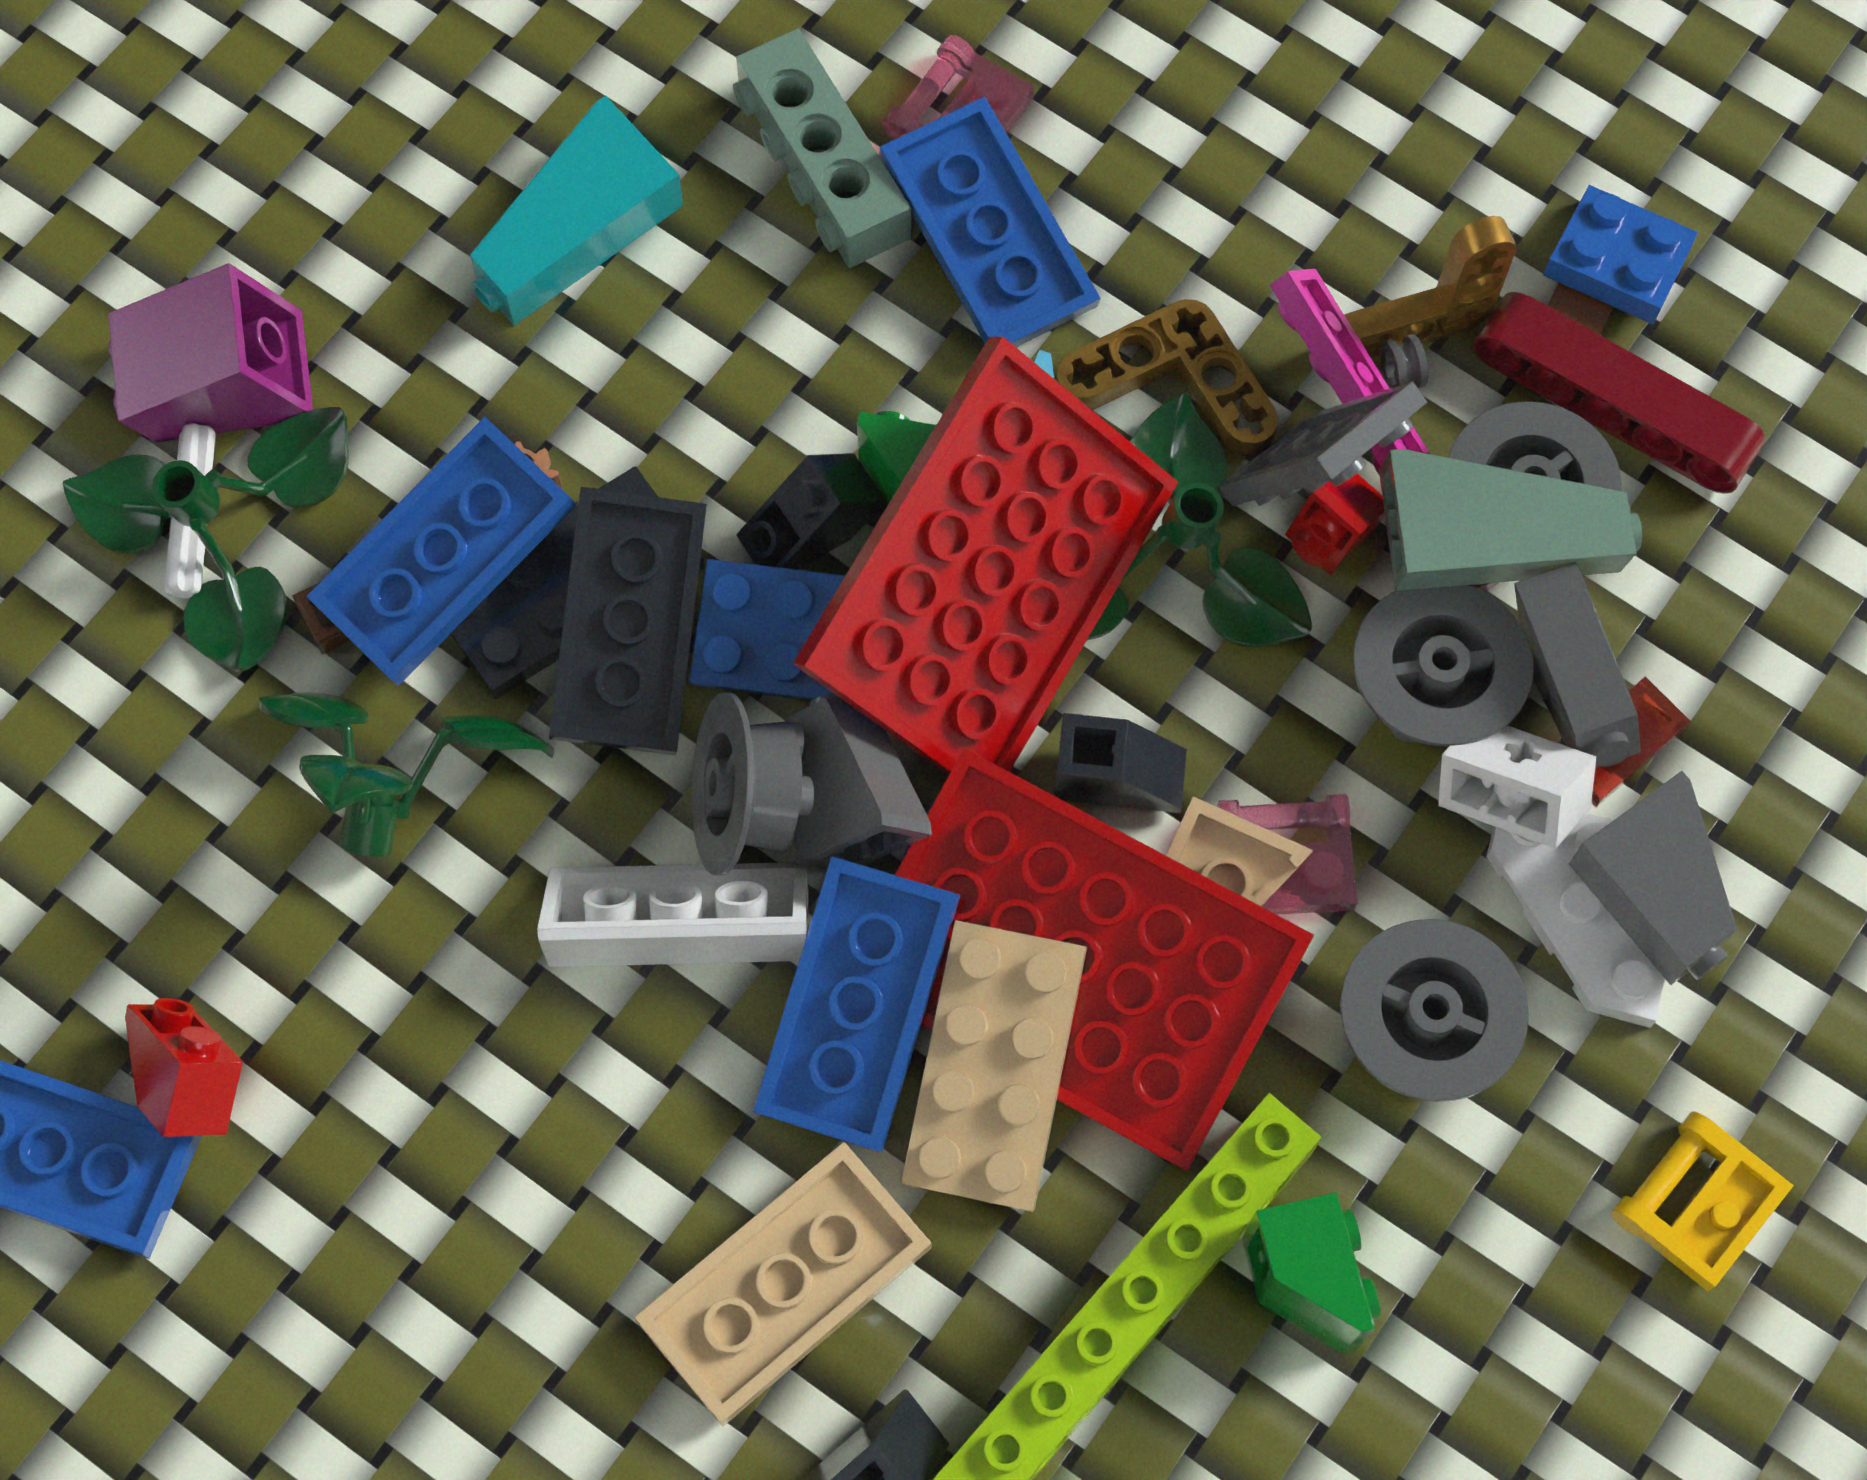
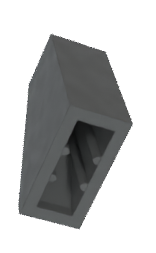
M1576 562L1514 583L1519 623L1528 637L1533 655V680L1565 745L1596 756L1595 768L1599 766H1613L1622 762L1628 756L1640 753L1637 711Z
M837 695L817 697L810 701L809 707L785 718V722L800 723L803 727L802 776H809L814 786L812 810L808 816L799 815L794 833L797 864L827 870L832 856L863 866L932 835L931 822L884 729Z
M1681 771L1583 842L1569 862L1570 867L1670 985H1673L1689 972L1698 981L1721 964L1728 957L1722 946L1737 930L1691 780Z

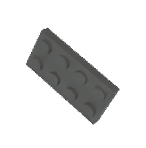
M1412 381L1307 415L1218 487L1232 506L1254 500L1258 506H1261L1278 495L1283 500L1287 499L1303 488L1307 493H1311L1329 481L1333 486L1340 485L1364 468L1366 462L1362 455L1378 443L1381 448H1384L1409 432L1414 426L1409 417L1428 402Z

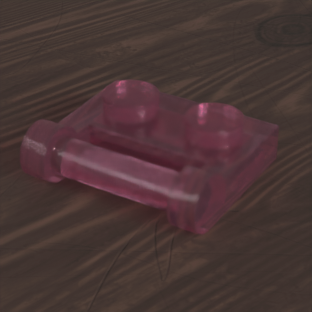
M949 35L937 49L938 59L903 104L891 108L882 120V125L885 131L894 139L924 126L919 120L957 73L968 79V81L940 117L985 96L1007 134L1033 100L1034 86L978 55L962 38L956 35Z
M1346 794L1326 795L1323 802L1240 806L1238 799L1218 800V808L1267 830L1326 827L1328 843L1300 844L1313 850V852L1262 906L1263 908L1276 915L1355 910L1358 904L1350 835V806Z

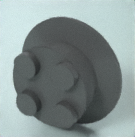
M1541 402L1509 403L1482 413L1461 431L1448 457L1622 491L1620 469L1616 457L1603 436L1590 423L1573 412Z
M1470 585L1391 592L1382 598L1367 614L1360 626L1354 644L1353 668L1362 697L1374 714L1390 727L1392 734L1403 742H1418L1427 745L1449 747L1450 745L1468 744L1487 739L1504 729L1517 716L1526 702L1533 681V655L1523 627L1511 611L1500 601Z
M725 692L716 695L706 709L698 733L692 772L694 836L700 859L706 870L712 875L728 874L736 865L744 845L776 852L789 851L793 845L799 815L808 816L814 802L812 779L809 776H802L801 756L804 748L802 725L785 721L749 725L745 708L740 699L733 693Z
M1420 919L1404 922L1384 930L1372 938L1359 951L1348 969L1342 986L1340 998L1341 1021L1344 1034L1354 1055L1361 1065L1380 1083L1397 1093L1413 1099L1449 1102L1474 1096L1494 1085L1506 1074L1519 1056L1524 1045L1528 1028V1002L1524 985L1517 970L1506 954L1491 940L1481 933L1455 922L1438 919Z

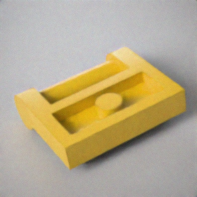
M1693 1111L1688 1114L1678 1127L1680 1137L1634 1195L1632 1197L1623 1196L1611 1211V1215L1624 1230L1636 1237L1642 1238L1709 1292L1720 1282L1794 1185L1712 1120ZM1702 1152L1709 1153L1720 1164L1672 1225L1669 1226L1654 1213Z

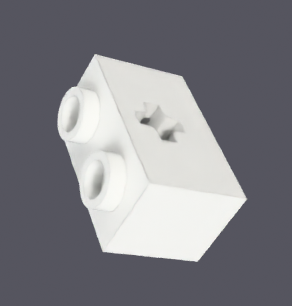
M1506 726L1487 739L1468 744L1450 745L1442 754L1438 806L1556 849L1591 809L1596 756Z

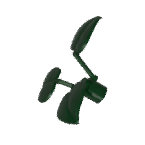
M1181 394L1169 400L1143 421L1130 442L1179 483L1168 500L1169 506L1163 515L1162 525L1141 546L1123 579L1166 540L1182 549H1195L1204 544L1207 546L1208 569L1217 579L1212 581L1205 589L1202 605L1208 623L1217 634L1232 644L1242 647H1263L1304 638L1312 630L1307 603L1292 576L1277 559L1256 548L1240 547L1229 555L1224 567L1221 565L1218 545L1222 540V535L1214 529L1222 518L1224 511L1223 501L1217 490L1226 477V457L1217 437L1198 415L1188 395ZM1117 587L1087 640L1099 638L1110 633L1126 616L1129 606L1128 600L1119 587Z
M340 407L314 409L290 417L265 431L252 446L247 459L249 470L257 479L262 481L261 483L224 477L216 470H210L204 476L192 463L177 460L164 464L153 456L136 454L112 460L89 473L64 480V492L73 514L85 531L100 545L116 553H138L155 545L162 535L163 517H174L180 524L190 527L198 535L219 567L224 580H211L202 584L200 591L189 598L184 609L183 618L188 639L205 657L225 665L236 672L248 670L265 658L277 643L286 621L287 599L279 580L266 568L251 567L235 576L231 564L207 529V523L215 518L219 509L220 496L217 489L224 488L258 496H266L274 490L276 496L283 504L293 508L309 507L325 501L341 486L348 468L347 416Z
M302 692L260 697L258 703L260 711L278 721L303 727H331L340 736L342 756H303L300 759L299 769L308 786L332 814L345 808L340 847L348 852L364 856L381 857L391 854L397 818H409L411 803L444 746L458 742L461 745L479 749L541 750L550 758H553L555 750L529 729L506 719L487 715L448 716L443 719L442 726L444 729L437 732L410 779L406 774L394 768L376 764H361L355 760L353 729L350 724H366L369 716L367 711L355 702L331 694ZM402 794L400 800L394 798V795Z

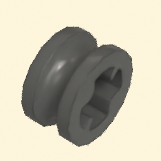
M1415 334L1404 336L1401 344H1397L1393 339L1383 341L1380 350L1381 364L1389 388L1412 381L1417 388L1426 387L1428 383V365L1419 338Z

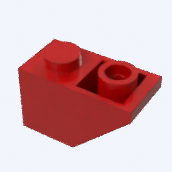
M1358 473L1337 486H1333L1329 481L1311 493L1285 535L1292 541L1294 550L1306 563L1314 567H1322L1329 575H1332L1384 518L1383 497Z
M160 998L154 1004H128L125 1021L137 1107L163 1137L226 1135L243 1061L195 1011L194 1007L183 1000Z

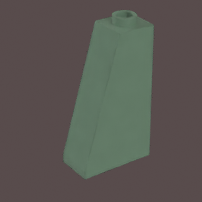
M1405 449L1390 450L1379 469L1395 591L1522 581L1576 562L1582 575L1618 573L1637 554L1636 551L1641 547V522L1637 513H1630L1627 492Z

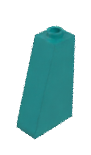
M605 95L591 107L470 254L476 280L471 283L475 294L490 312L493 313L500 309L515 326L683 206L679 174Z

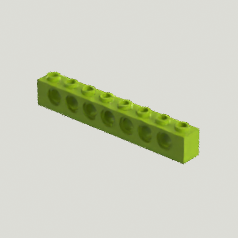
M1269 1093L933 1480H1033L1243 1236L1256 1210L1267 1208L1309 1159L1322 1137Z

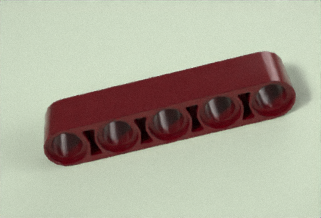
M1519 292L1506 293L1473 341V348L1477 356L1491 368L1560 407L1573 412L1590 424L1713 492L1728 494L1735 491L1765 443V435L1762 429L1748 417L1526 294Z

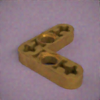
M1501 216L1484 217L1471 222L1458 231L1452 239L1436 288L1344 314L1371 359L1381 356L1380 350L1383 341L1393 339L1397 344H1401L1404 336L1415 334L1421 344L1470 330L1482 324L1491 316L1516 253V244L1505 219Z
M1184 299L1176 301L1070 352L1062 358L1058 365L1056 381L1091 410L1097 409L1177 370L1223 444L1231 452L1240 456H1256L1270 446L1274 440L1278 416L1273 404L1213 311L1206 304L1198 300ZM1184 322L1188 328L1199 326L1197 343L1202 352L1196 358L1197 345L1191 335L1187 332L1177 334L1178 323ZM1141 344L1151 352L1153 358L1145 366L1132 367L1121 360L1119 352L1126 345ZM1107 358L1109 368L1102 371L1103 360ZM1222 366L1229 369L1235 378V382L1228 388L1214 389L1203 381L1201 374L1208 367ZM1080 372L1084 378L1094 376L1093 388L1086 389L1082 383L1072 385L1073 373ZM1241 396L1239 409L1249 423H1254L1258 420L1261 422L1258 434L1254 435L1249 428L1237 429L1240 413L1234 403Z

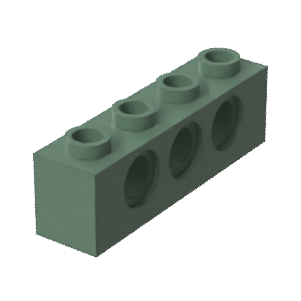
M797 28L736 56L738 82L733 84V91L737 102L746 116L755 114L762 126L760 128V135L770 157L774 161L782 159L790 172L787 174L789 185L801 206L810 204L818 217L815 220L816 228L827 250L830 252L838 250L848 268H851L910 240L911 207L800 29ZM789 103L799 104V106L791 108L783 107V105ZM818 147L828 149L827 151L820 153L809 151L810 149ZM844 192L856 194L852 198H840L836 195Z

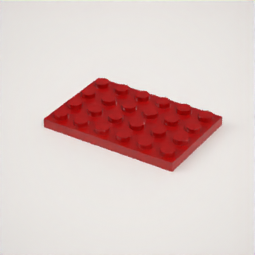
M1003 336L989 337L793 664L948 776L964 748L1010 772L1179 482Z
M964 748L927 815L931 822L932 835L911 844L895 873V876L960 895L921 1025L933 1030L955 920L1086 946L1087 950L1057 1100L1188 1172L1307 951L1314 934Z

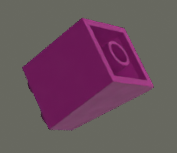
M230 263L108 313L111 338L109 341V353L113 361L115 383L113 403L118 422L155 442L179 439L182 428L189 423L209 426L216 434L275 425L295 415L313 410L302 310Z

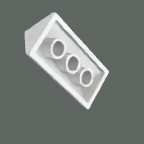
M797 862L736 864L726 875H712L703 864L550 868L537 928L538 941L549 967L799 961L809 931L808 866L799 865Z

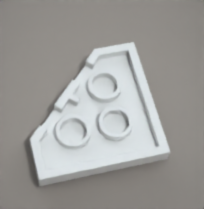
M1586 813L1556 849L1494 826L1487 859L1500 879L1505 877L1524 906L1522 913L1549 954H1555L1574 983L1572 989L1586 1011L1651 1028L1657 1021L1665 978L1569 865L1581 844L1613 820Z

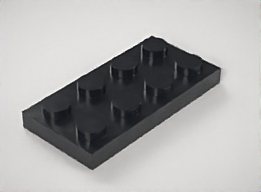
M636 466L598 488L658 497ZM578 501L574 509L450 634L495 700L559 659ZM702 555L700 557L699 572L705 568Z
M581 486L548 739L676 755L707 504Z

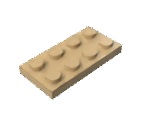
M955 920L901 1184L1031 1212L1035 1210L1087 950L1086 946Z
M843 1142L634 1318L723 1427L932 1248V1243L849 1146Z

